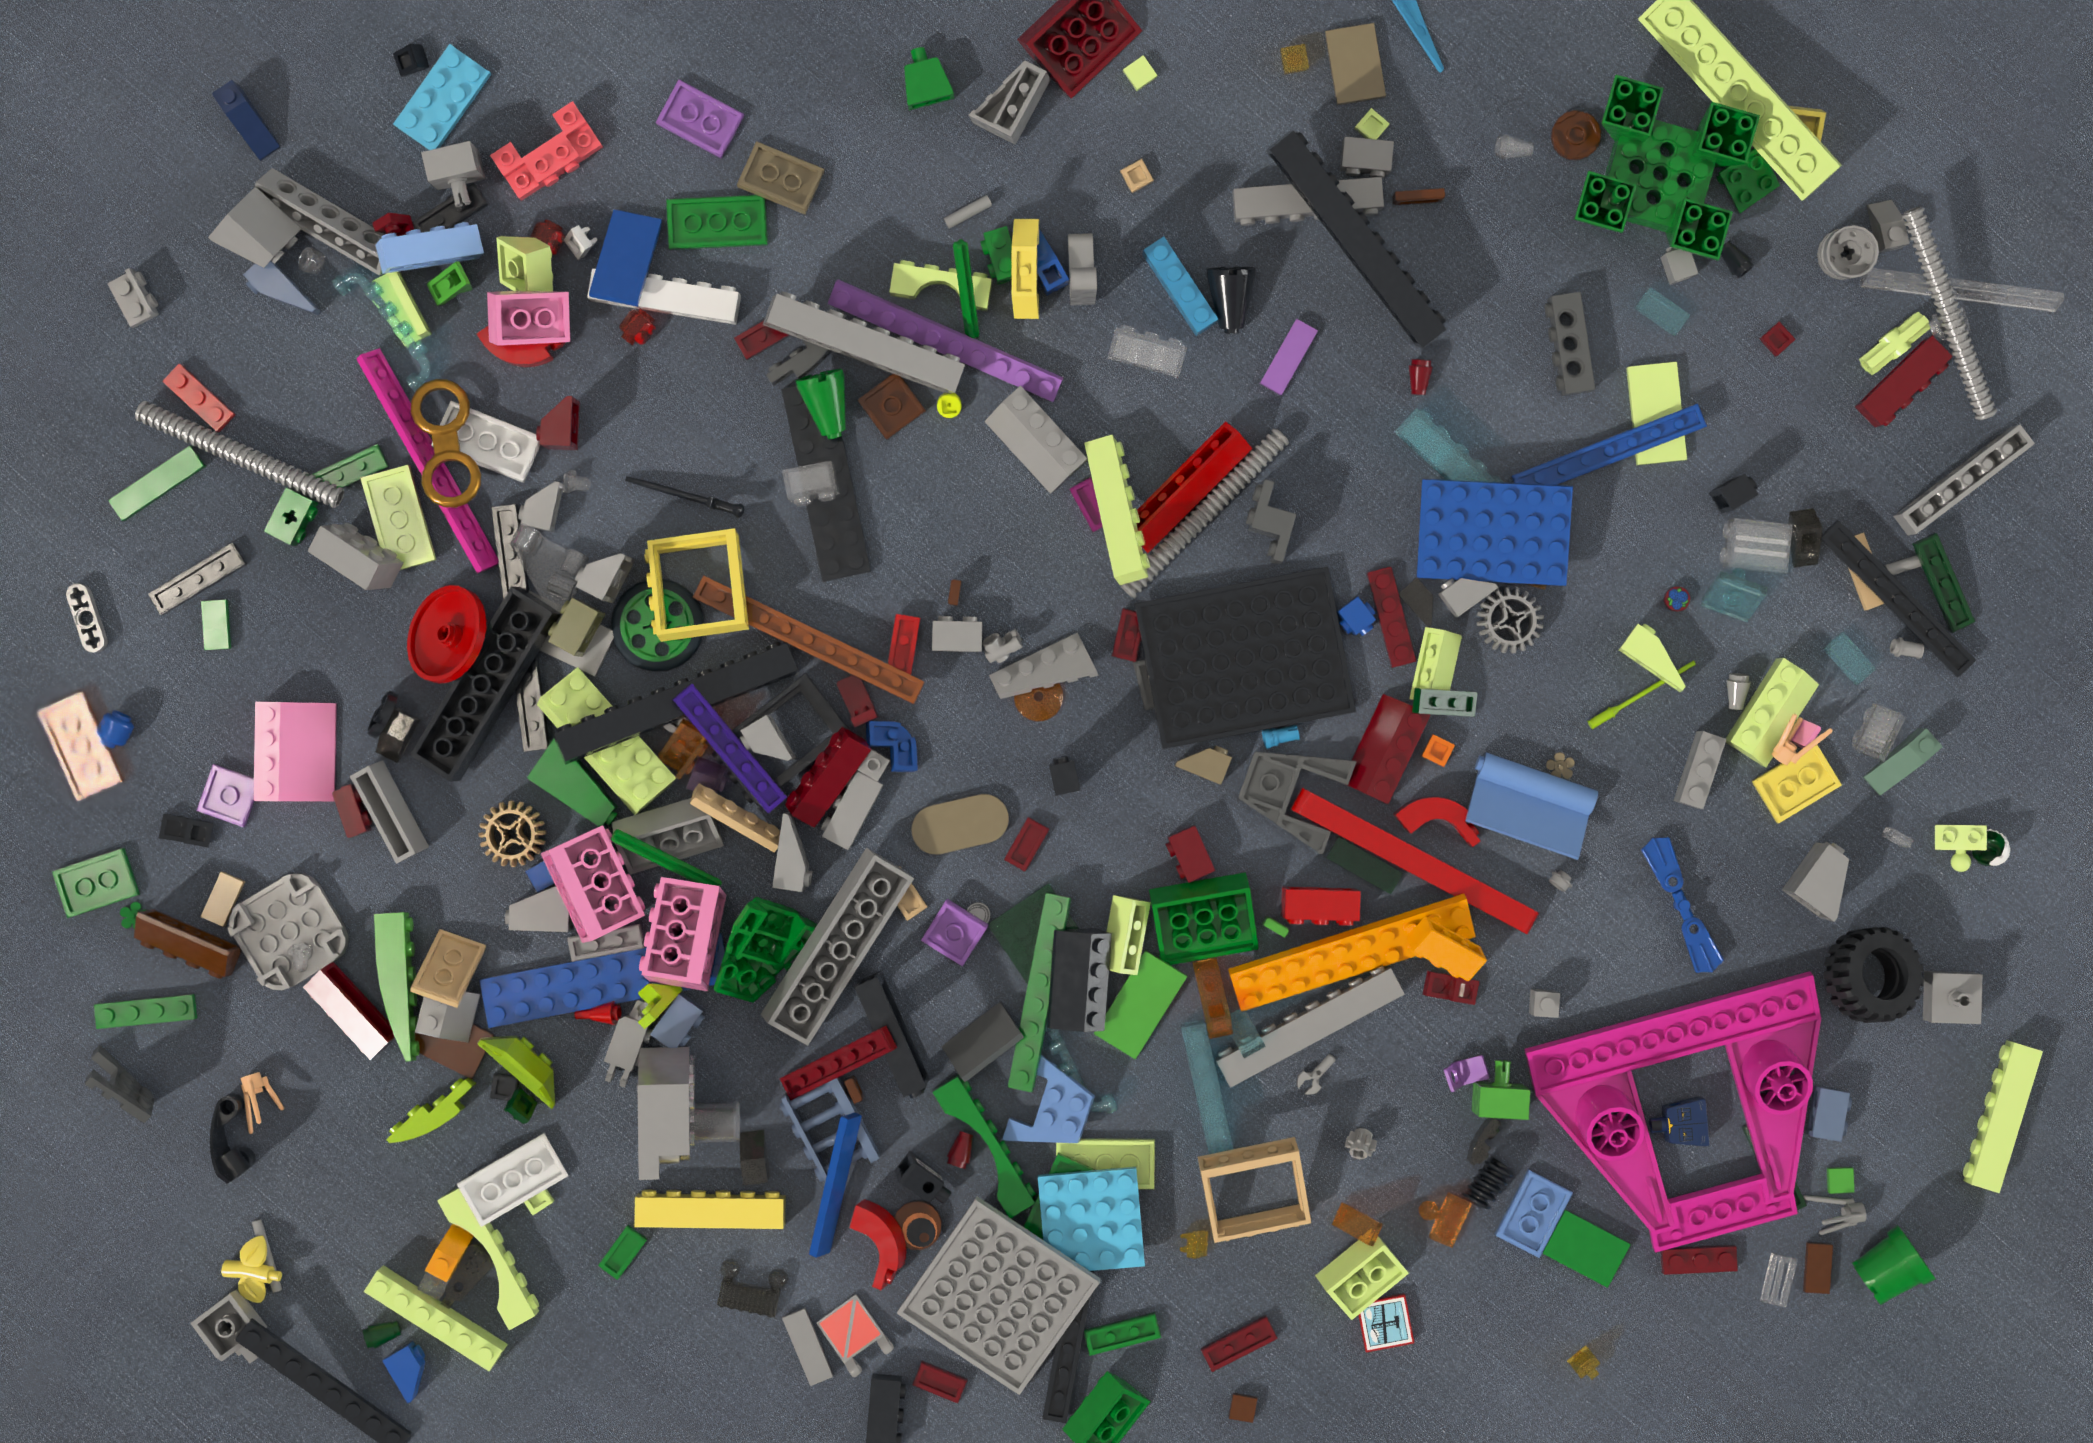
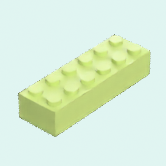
M578 667L542 695L537 703V706L557 728L569 723L575 726L581 723L580 719L592 714L595 717L605 714V709L612 707ZM639 736L584 757L634 815L638 814L663 793L676 779Z

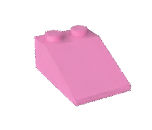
M487 292L490 343L498 346L570 342L569 292Z

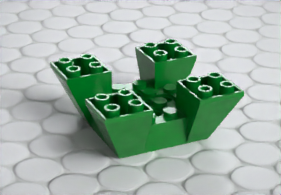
M1615 75L1601 122L1614 140V145L1605 175L1591 171L1587 172L1574 220L1623 233L1626 221L1665 232L1669 245L1672 248L1719 260L1733 212L1704 204L1714 167L1747 164L1760 115L1711 102L1696 131L1655 120L1664 88ZM1660 147H1665L1669 150V157L1661 154ZM1629 165H1637L1639 174L1631 172ZM1654 170L1661 172L1663 176L1662 181L1655 179L1653 175ZM1677 177H1681L1686 181V187H1681L1677 183ZM1647 194H1651L1656 198V204H1650L1647 201Z

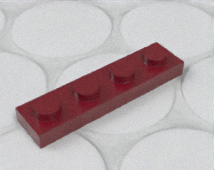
M1392 567L1366 573L1391 668L1416 662Z

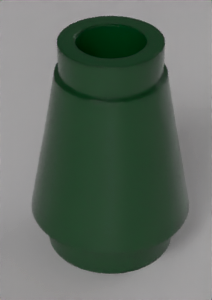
M398 1321L368 1325V1328L363 1329V1336L368 1349L372 1347L376 1349L402 1335Z

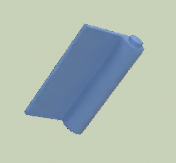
M1487 752L1484 756L1479 755L1475 764V769L1478 770L1465 821L1578 860L1588 818L1595 807L1598 791Z

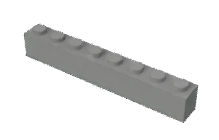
M1382 965L1371 970L1369 977L1363 980L1361 977H1358L1348 983V988L1342 991L1338 988L1328 993L1326 1000L1320 1003L1318 1000L1307 1004L1305 1006L1306 1010L1298 1015L1296 1012L1290 1013L1283 1018V1023L1277 1026L1274 1023L1264 1027L1261 1030L1262 1034L1255 1038L1253 1035H1250L1240 1041V1046L1234 1049L1230 1046L1218 1052L1219 1057L1215 1058L1230 1088L1405 995L1392 969L1389 966L1384 968Z

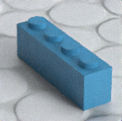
M1165 237L1145 248L1142 255L1195 336L1215 325L1218 321L1217 316Z

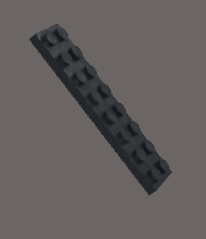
M797 387L781 389L822 581L827 582L869 573L871 568L843 437L828 439L827 435L822 436Z

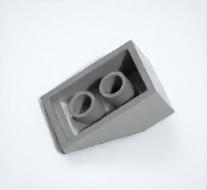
M790 812L783 813L772 888L803 892L806 887L811 886L813 871H809V862L794 817Z

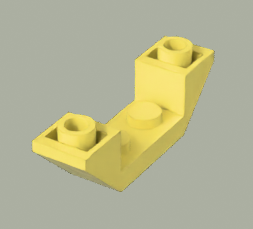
M1014 219L1012 236V304L1014 319H1039V294H1037L1039 219Z

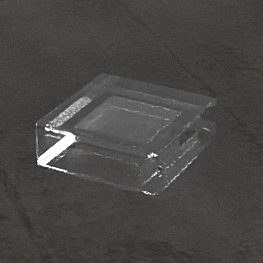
M1885 827L1882 833L1883 837L1903 848H1910L1914 842L1913 839L1894 828Z

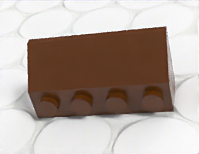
M155 909L137 913L134 938L140 940L142 946L149 949L159 948L163 950V955L173 959H177V957L186 960L185 964L196 969L203 967L209 970V975L222 979V977L232 975L242 952L240 946Z

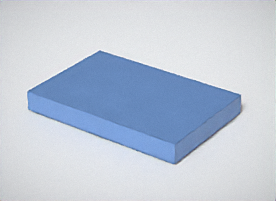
M1528 1169L1495 1235L1540 1258L1573 1192Z

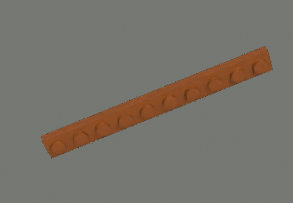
M703 575L693 598L735 618L732 589ZM746 596L748 623L750 626L915 704L925 684L924 681Z

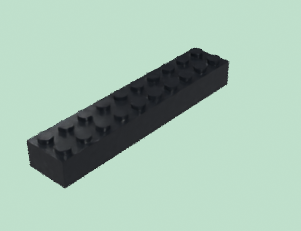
M1294 130L1287 132L1266 149V152L1413 343L1418 347L1424 348L1446 330L1443 325L1446 322L1437 310H1431L1428 306L1431 301L1422 290L1419 291L1414 288L1415 280L1408 271H1401L1398 267L1400 261L1392 251L1385 250L1382 246L1385 241L1377 231L1371 232L1367 226L1370 224L1369 220L1361 211H1355L1352 207L1355 202L1346 191L1341 192L1338 189L1339 181L1331 171L1325 172L1322 168L1324 162L1316 152L1309 151L1306 147L1309 142L1300 131L1296 133Z

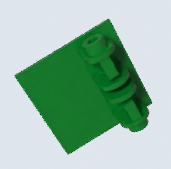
M1755 148L1750 150L1747 164L1728 166L1721 170L1716 177L1719 184H1725L1739 213L1780 186L1771 166Z

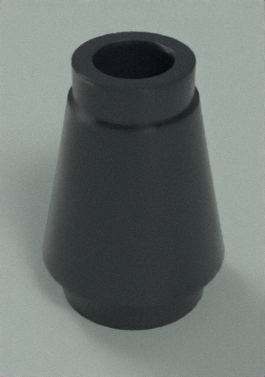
M1731 241L1723 245L1721 256L1732 275L1741 278L1754 267L1751 262L1752 259L1732 244Z

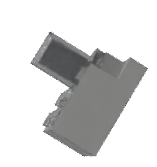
M689 1047L639 1048L637 1083L639 1180L659 1179L660 1164H677L680 1161H690V1146H695V1143L740 1142V1102L695 1103L694 1055L689 1056Z

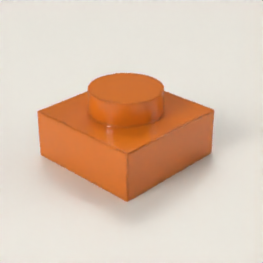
M1432 734L1421 756L1445 767L1455 745Z

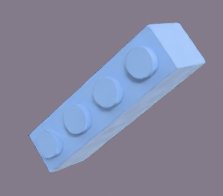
M468 222L455 224L454 228L445 229V226H436L431 228L429 232L422 233L419 229L411 230L402 236H397L396 233L385 234L381 236L382 239L375 245L382 274L450 264L456 261L475 260L484 254L477 224L469 225Z

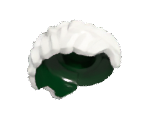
M1989 829L1987 830V850H1971L1979 864L1997 866L2008 859L2010 846L2007 837L1997 830Z

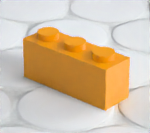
M1426 916L1407 936L1411 946L1410 950L1415 956L1428 959L1435 967H1442L1448 970L1455 978L1461 977L1469 982L1487 961L1479 945Z

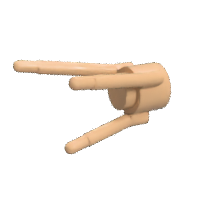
M1793 714L1778 744L1773 749L1772 756L1785 765H1788L1790 761L1796 764L1800 757L1824 740L1833 730L1829 728L1796 753L1797 746L1790 741L1803 719L1799 717L1794 724L1797 714Z
M260 1072L240 1078L249 1134L253 1133L250 1099L256 1122L258 1124L262 1122L255 1094L263 1092V1086L278 1108L284 1110V1106L270 1086L267 1076L261 1077Z

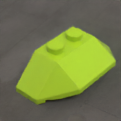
M518 1036L480 1038L477 1044L547 1106L551 1109L555 1106L554 1070L551 1066L553 1061L544 1053L538 1055L532 1050L534 1045L524 1036L521 1039Z

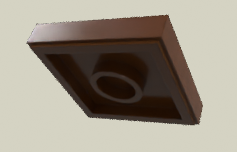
M895 374L890 375L857 400L886 440L926 412L902 377Z

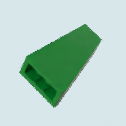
M553 739L527 778L597 826L603 825L605 827L606 824L610 826L618 815L615 812L618 806L580 760L564 764L555 739Z

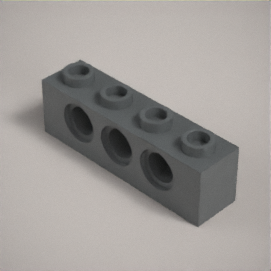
M1581 292L1551 296L1547 299L1548 303H1545L1546 318H1550L1551 328H1548L1550 342H1554L1555 352H1552V362L1554 367L1558 368L1559 376H1556L1557 390L1561 391L1562 397L1592 392L1595 390ZM1565 314L1569 316L1571 320L1570 326H1563L1560 323V315ZM1564 339H1571L1573 341V351H1568L1564 348ZM1568 363H1574L1578 367L1577 375L1568 373Z

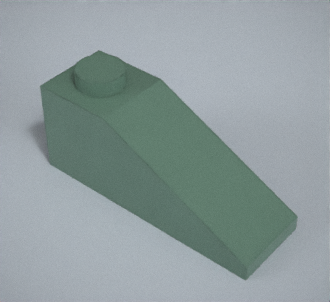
M1917 728L1864 775L1863 778L1878 795H1882L1923 765L1943 746L1927 728Z

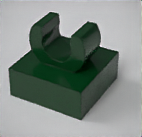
M519 1088L513 1092L504 1111H508L515 1120L525 1124L530 1121L538 1102Z

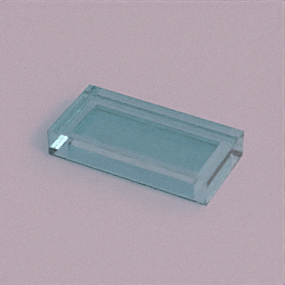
M1651 287L1647 289L1635 307L1636 310L1673 336L1678 334L1690 317V314Z
M1841 632L1823 648L1855 685H1859L1876 670L1844 632Z
M1238 1009L1222 1018L1244 1058L1266 1047L1246 1010Z

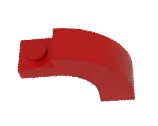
M488 326L476 333L483 345L493 355L506 363L519 367H536L554 360L549 351L551 349L556 351L566 344V342L497 346L489 342Z
M1422 797L1406 803L1393 813L1410 834L1427 821L1443 819L1453 825L1469 846L1474 847L1481 841L1477 837L1480 834L1477 828L1472 823L1467 824L1465 822L1468 810L1449 799Z
M863 1199L855 1206L849 1228L869 1236L876 1244L879 1251V1265L872 1287L882 1290L888 1284H892L896 1272L905 1265L906 1241L900 1225L886 1209L874 1202Z

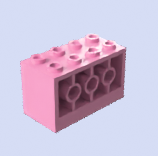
M603 825L540 853L582 943L593 941L645 916L643 912L645 905L641 897H636L632 889L635 887L634 881L629 873L625 874L622 867L624 860L619 851L615 852L611 844L613 842L611 840L612 834L608 828L604 829ZM584 855L589 857V864L584 862ZM595 878H596V879H599V881H600L599 886H596V885H595V883H594ZM609 901L610 907L606 909L605 903Z
M661 877L660 883H656L654 889V898H657L655 908H651L649 914V922H652L650 932H646L644 946L647 947L646 954L641 957L639 971H642L641 975L649 982L708 991L727 896L720 886ZM683 930L682 934L676 937L677 934ZM675 955H678L677 959L672 961V958Z

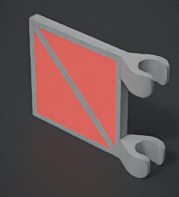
M857 1294L816 1322L852 1377H857L862 1372L861 1366L853 1357L869 1345L877 1341L884 1354H888L894 1349L892 1342L881 1330Z

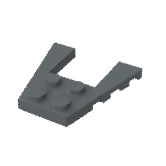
M1255 751L1238 798L1323 855L1331 831L1285 815L1301 768L1348 785L1356 761Z

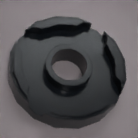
M389 690L382 697V704L375 710L369 723L367 732L369 736L379 737L394 710L398 694Z

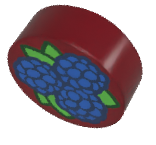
M1673 587L1665 593L1664 603L1671 611H1682L1688 607L1690 595L1683 587Z

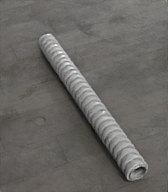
M1924 207L1910 209L1904 212L1902 218L1906 219L1905 226L1909 227L1907 232L1912 235L1910 240H1914L1912 245L1913 248L1917 249L1915 254L1919 255L1918 262L1922 263L1920 267L1925 271L1923 276L1927 277L1925 280L1926 284L1930 285L1928 289L1932 291L1931 298H1935L1933 303L1938 307L1936 311L1940 313L1939 319L1943 320L1941 325L1945 327L1944 333L1948 334L1946 339L1951 342L1949 347L1953 349L1952 355L1956 356L1954 361L1958 363L1957 369L1961 370L1959 375L1964 378L1962 383L1966 384L1964 387L1965 391L1969 392L1967 397L1971 398L1970 405L1974 406L1972 411L1976 413L1975 419L1984 420L1990 418L1997 413V409L1993 408L1995 405L1994 401L1990 400L1992 395L1988 394L1989 387L1985 386L1987 381L1983 380L1984 373L1980 372L1982 368L1978 365L1979 359L1975 358L1977 355L1976 351L1972 350L1974 345L1970 344L1971 337L1967 336L1969 332L1965 330L1966 323H1962L1964 318L1959 314L1961 310L1957 308L1959 305L1958 301H1954L1956 296L1952 294L1953 287H1949L1951 282L1946 278L1948 274L1944 272L1946 269L1945 265H1941L1943 260L1939 258L1940 251H1936L1938 246L1933 242L1935 238L1931 236L1932 229H1928L1930 224L1925 220L1927 215L1923 214Z
M143 401L137 407L135 413L136 421H142L145 425L149 424L152 428L156 427L159 431L163 430L166 434L170 433L172 437L177 436L179 440L184 439L186 443L191 442L193 446L198 445L199 449H205L209 453L212 452L215 456L219 455L222 459L226 458L229 462L233 461L235 465L240 464L242 468L247 467L249 471L253 470L256 474L260 473L262 477L267 476L269 480L274 479L276 483L288 486L292 490L295 489L296 492H302L305 496L309 495L312 499L316 498L319 502L323 501L326 505L330 504L332 508L339 506L343 499L344 489L342 487L337 488L335 484L330 485L328 481L323 482L321 478L316 479L315 475L311 474L309 476L308 472L304 471L302 473V470L299 468L295 470V467L292 465L288 467L287 463H281L279 459L274 460L272 456L267 457L265 453L260 454L258 450L254 451L253 448L246 447L245 444H239L238 441L226 438L222 434L219 435L218 432H212L208 428L205 429L202 425L198 426L195 422L191 423L188 419L184 420L182 416L177 417L175 413L170 414V411L156 407L155 404H149L148 401Z
M1273 428L1272 434H1267V439H1262L1261 445H1256V450H1251V455L1244 458L1245 461H1241L1239 463L1240 466L1235 467L1234 472H1230L1228 474L1229 477L1224 478L1223 483H1219L1217 485L1218 488H1214L1212 490L1213 493L1211 495L1208 494L1206 496L1207 499H1203L1201 501L1202 504L1200 506L1197 505L1196 510H1192L1190 512L1191 515L1186 516L1185 521H1181L1179 523L1180 526L1175 527V531L1173 533L1170 532L1168 534L1169 537H1165L1163 539L1164 542L1162 544L1159 543L1157 545L1158 548H1154L1151 555H1147L1150 562V568H1147V578L1120 585L1131 598H1136V593H1141V588L1143 586L1146 588L1148 586L1147 582H1152V577H1157L1159 575L1157 572L1159 570L1163 571V566H1168V561L1170 559L1174 560V555H1179V550L1181 548L1185 549V544H1190V539L1196 538V533H1201V528L1206 527L1207 522H1211L1213 520L1212 517H1216L1218 515L1217 512L1219 510L1222 511L1224 509L1223 506H1227L1229 504L1228 501L1230 499L1233 500L1235 498L1234 495H1238L1240 493L1239 490L1244 489L1245 484H1249L1251 482L1250 479L1255 478L1256 473H1260L1262 471L1261 468H1265L1267 466L1266 463L1268 461L1271 462L1273 460L1272 457H1276L1278 455L1277 452L1284 449L1283 446L1289 444L1288 439L1278 429Z

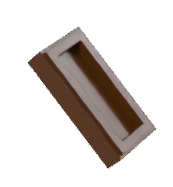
M1445 188L1397 191L1392 196L1393 205L1438 203L1445 198Z
M1806 1242L1804 1292L1830 1294L1832 1244Z

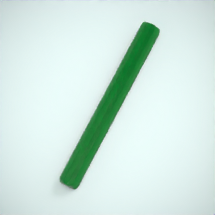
M959 239L953 243L964 330L965 335L975 338L979 337L980 333L968 243L964 242L963 239Z
M616 829L611 837L614 843L693 882L720 887L722 885L720 879L619 829Z

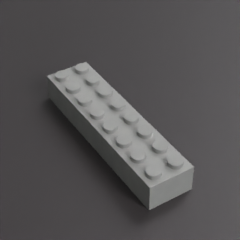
M784 291L780 295L776 294L772 297L763 323L764 326L943 393H955L965 364L959 362V357L948 353L941 356L936 354L937 349L924 344L917 347L913 345L914 341L904 336L891 337L889 336L890 331L880 327L873 328L872 330L866 327V322L856 318L848 321L843 319L844 314L832 309H829L827 312L819 310L820 305L808 300L803 303L795 301V295Z
M865 849L762 1011L761 1016L768 1024L807 1046L809 1045L914 880L907 871L872 850Z

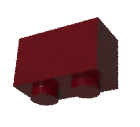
M1195 825L1167 837L1169 842L1165 845L1171 857L1176 855L1179 865L1175 867L1181 880L1186 878L1189 883L1215 871Z

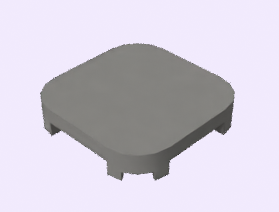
M293 873L281 877V879L238 903L232 909L233 911L229 918L228 931L230 937L234 936L258 976L256 980L262 986L272 990L282 991L296 986L329 963L337 961L344 955L348 947L349 935L344 923L321 885L313 877L305 873Z

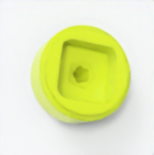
M943 393L939 396L937 410L940 415L946 418H953L960 413L962 404L957 394Z

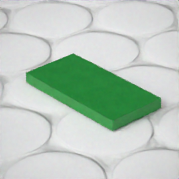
M748 195L666 199L669 250L768 245L766 199L763 197Z

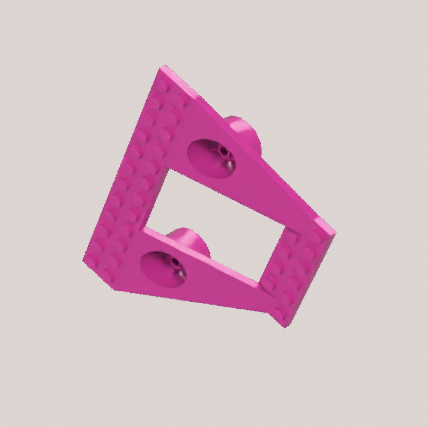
M1810 971L1524 1049L1536 1097L1649 1229L1652 1248L1655 1253L1798 1214L1794 1188L1808 1100L1813 1091L1812 1074L1821 1024L1814 976ZM1725 1045L1761 1174L1667 1199L1631 1070ZM1780 1066H1786L1785 1069L1779 1068ZM1770 1089L1766 1095L1760 1093L1761 1091ZM1628 1114V1120L1622 1121L1625 1115ZM1595 1123H1598V1128L1593 1129ZM1602 1135V1137L1600 1138V1140H1599V1139H1596V1138H1593V1137Z

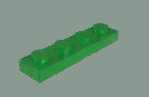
M195 994L94 1004L96 1029L197 1019Z

